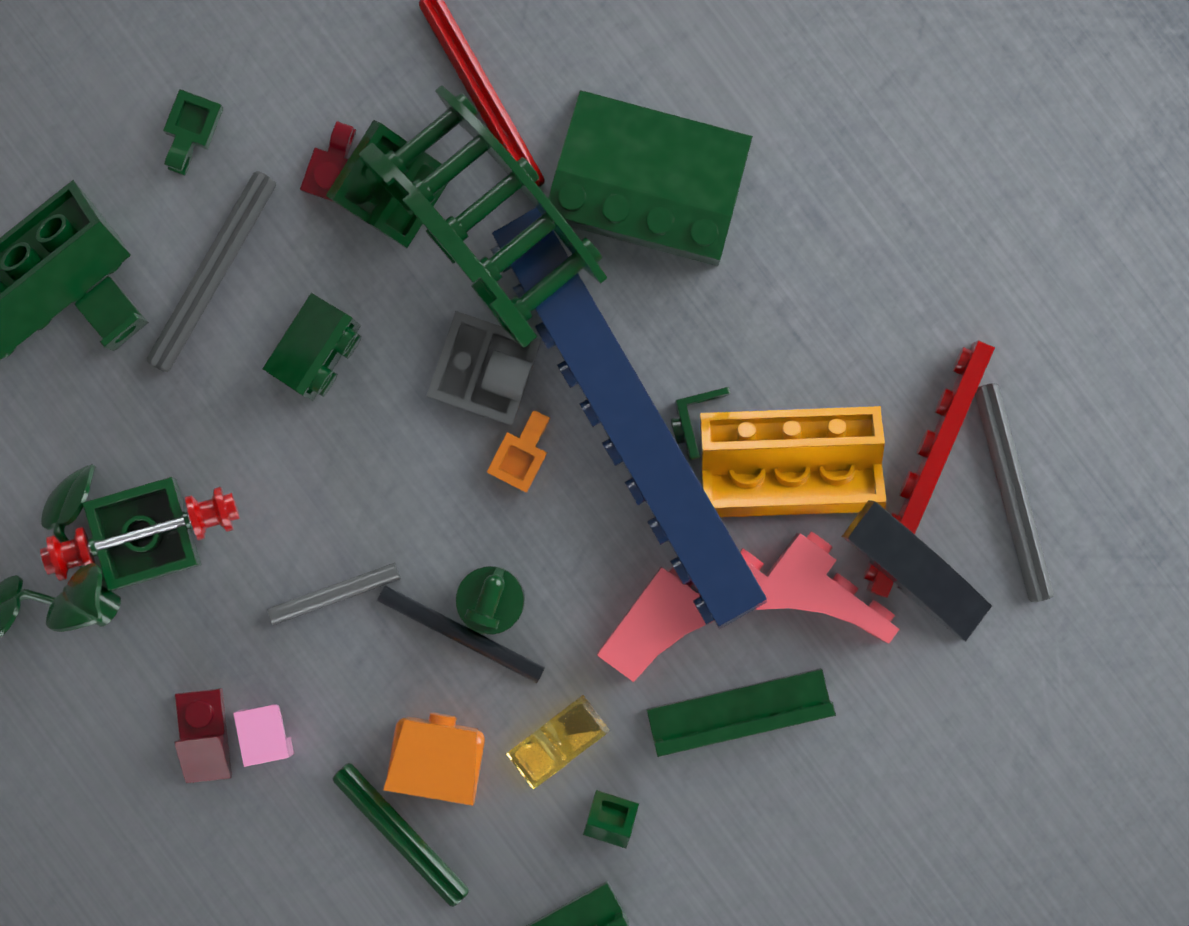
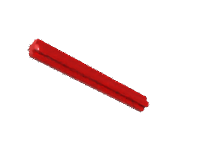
M420 0L419 6L489 131L516 161L523 157L529 162L539 176L535 183L540 188L545 183L544 176L444 0Z

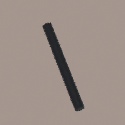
M386 585L377 599L378 602L535 683H538L545 667Z

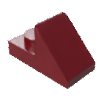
M218 688L175 694L180 739L174 743L185 782L194 783L232 778L223 689Z

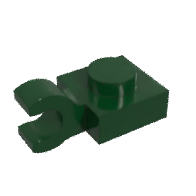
M179 89L163 129L166 135L174 137L164 165L168 166V170L185 176L192 160L194 146L196 145L208 150L224 109L221 104Z

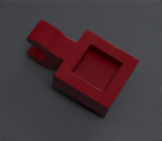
M336 121L328 151L314 147L300 187L301 191L334 202L326 197V194L348 161L347 156L357 131L353 126Z

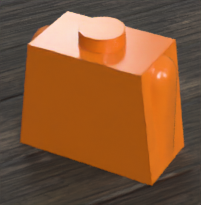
M430 713L429 720L409 716L399 719L395 726L387 777L383 790L473 806L485 744L484 734L479 731V728L456 725L457 717L446 714Z

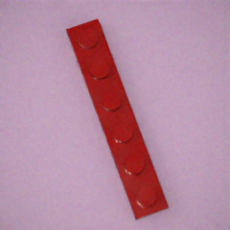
M979 340L972 343L970 349L965 347L961 349L952 372L959 375L952 391L945 388L940 396L935 413L941 415L935 431L927 430L921 440L917 454L923 458L917 472L909 471L903 482L899 496L905 498L899 514L891 513L894 518L913 534L917 531L995 347ZM869 561L863 579L870 581L866 590L878 596L888 598L894 582Z

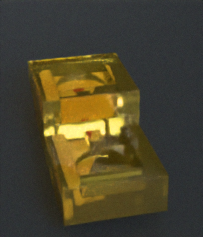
M582 695L513 747L506 755L534 790L565 767L571 760L604 737L610 729L585 696Z

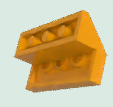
M881 406L700 413L702 487L719 517L860 512L868 500L875 501L882 508H886L882 467L885 441Z

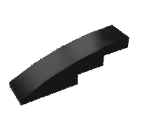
M868 500L841 536L870 559V563L897 584V588L962 641H967L992 607L980 593L938 554L875 501Z

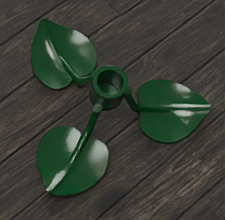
M93 464L85 466L65 478L52 491L45 503L41 525L47 530L53 529L54 535L61 543L69 540L65 535V526L70 525L77 519L84 507L83 502L87 500L96 468ZM95 563L79 566L80 569L72 575L67 586L63 588V592L56 598L32 590L22 589L23 579L18 575L11 576L0 582V637L10 629L19 613L21 602L27 599L49 604L50 607L46 617L47 627L55 632H64L93 624L100 627L107 625L117 614L121 605V597L112 591H108L102 585V570Z

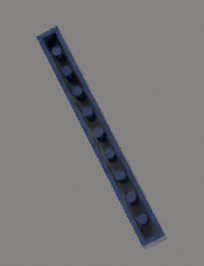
M534 208L492 232L497 246L490 249L492 254L494 255L538 219L542 215L538 209ZM552 230L507 267L503 273L512 269L520 283L514 286L513 290L516 296L520 298L566 260L568 255ZM577 273L535 308L537 315L542 321L535 328L546 348L550 349L556 346L564 361L557 364L568 386L572 388L578 384L586 400L579 403L591 426L594 427L599 423L602 425L609 438L602 442V445L615 466L623 462L632 477L624 483L636 504L647 503L654 516L647 523L659 544L662 545L668 541L677 555L670 563L682 584L684 585L692 581L700 597L693 600V603L707 625L715 621L720 630L767 603V597Z

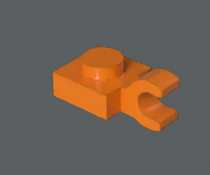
M533 410L520 437L507 432L487 473L527 493L548 453L536 445L551 418Z

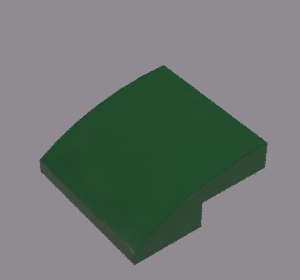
M373 120L326 194V197L398 244L408 248L423 223L414 213L410 216L392 195L381 186L358 155L371 143L384 154L390 150L395 153L407 141L382 123ZM424 152L406 167L408 172L404 175L411 182L417 178L422 181L442 163ZM447 184L434 194L435 200L431 203L433 207Z

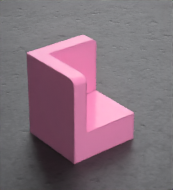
M273 704L249 710L243 709L233 713L244 767L289 758L294 754L291 736L286 737L279 705Z

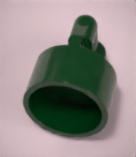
M486 566L470 572L462 580L456 593V608L461 620L473 631L486 635L499 634L511 628L519 620L525 606V593L518 578L510 571L497 566Z

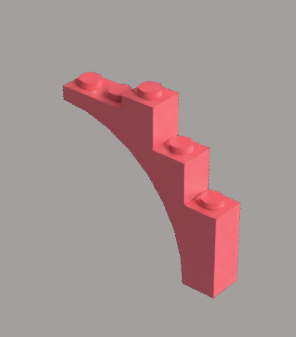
M812 531L807 538L801 533H796L766 575L760 572L764 563L745 549H741L740 553L767 597V603L755 610L790 608L824 613L852 623L888 644L900 630L891 623L895 615L875 600L869 606L854 596L859 588L840 574L836 573L833 579L827 576V573L837 561L828 554L833 547ZM660 567L597 652V656L634 682L659 654L686 634L705 626L706 623L693 603V600L700 597V595L691 589L693 586L692 581L683 585L673 567L669 572Z

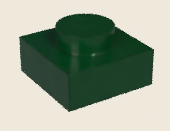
M596 790L583 835L626 849L639 803Z

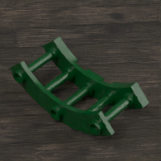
M441 85L435 92L447 108L443 114L395 153L390 150L384 154L371 143L358 155L381 186L392 195L410 216L414 213L427 228L426 233L452 264L457 263L471 282H473L471 285L473 290L488 307L503 329L524 348L537 337L527 322L533 317L530 312L582 269L587 271L600 284L604 282L607 276L598 265V262L603 257L586 237L582 240L579 239L555 206L535 182L539 179V176L529 162L523 157L518 161L512 157L494 135L475 117L478 112L463 93L455 97ZM458 124L473 137L471 141L422 181L417 178L411 182L404 175L408 172L406 167ZM487 151L508 175L456 218L450 216L445 220L431 205L435 200L434 194ZM521 189L542 215L488 259L484 256L479 261L463 242L469 237L467 232L516 191ZM554 230L572 255L520 298L514 296L509 299L497 283L503 278L500 273Z

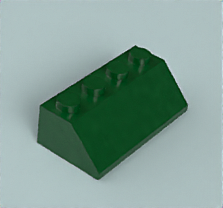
M74 180L0 237V360L10 356L19 344L34 332L45 328L53 317L71 303L80 300L88 289L106 275L118 270L122 262L131 256L118 234Z

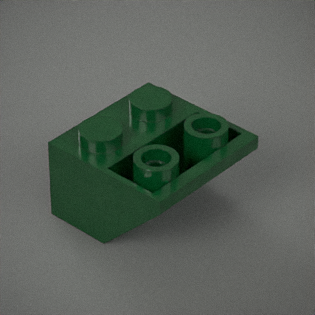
M311 293L262 369L312 401L317 394L324 397L337 378L338 374L333 369L341 356L348 359L360 343L362 336L358 334V330L361 325L348 314Z

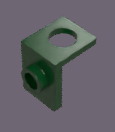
M109 276L75 303L77 309L102 337L100 343L103 347L112 351L118 349L149 323Z
M729 387L675 401L678 417L670 419L676 443L678 445L685 443L689 461L700 458L687 406L728 396L730 394Z

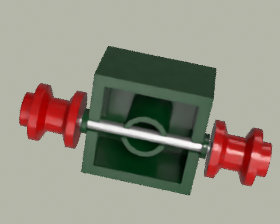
M169 477L83 502L93 538L88 539L84 527L75 529L74 539L62 543L54 535L46 537L47 547L40 549L47 575L55 573L57 579L63 581L67 579L69 569L95 563L94 557L98 556L108 591H116L201 566L191 529L193 527L198 541L205 539L206 529L220 525L226 532L233 531L232 521L240 519L233 493L224 495L220 486L214 488L212 499L198 502L192 495L186 496L187 512L177 479Z

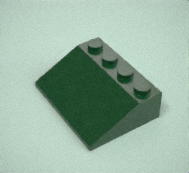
M580 90L548 199L570 227L718 266L753 136Z

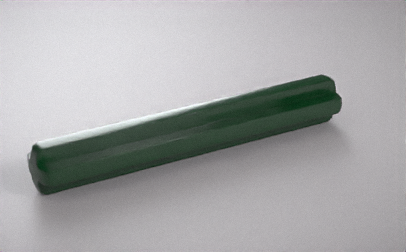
M345 764L333 776V782L449 906L454 907L467 896L469 892L468 887L352 764Z

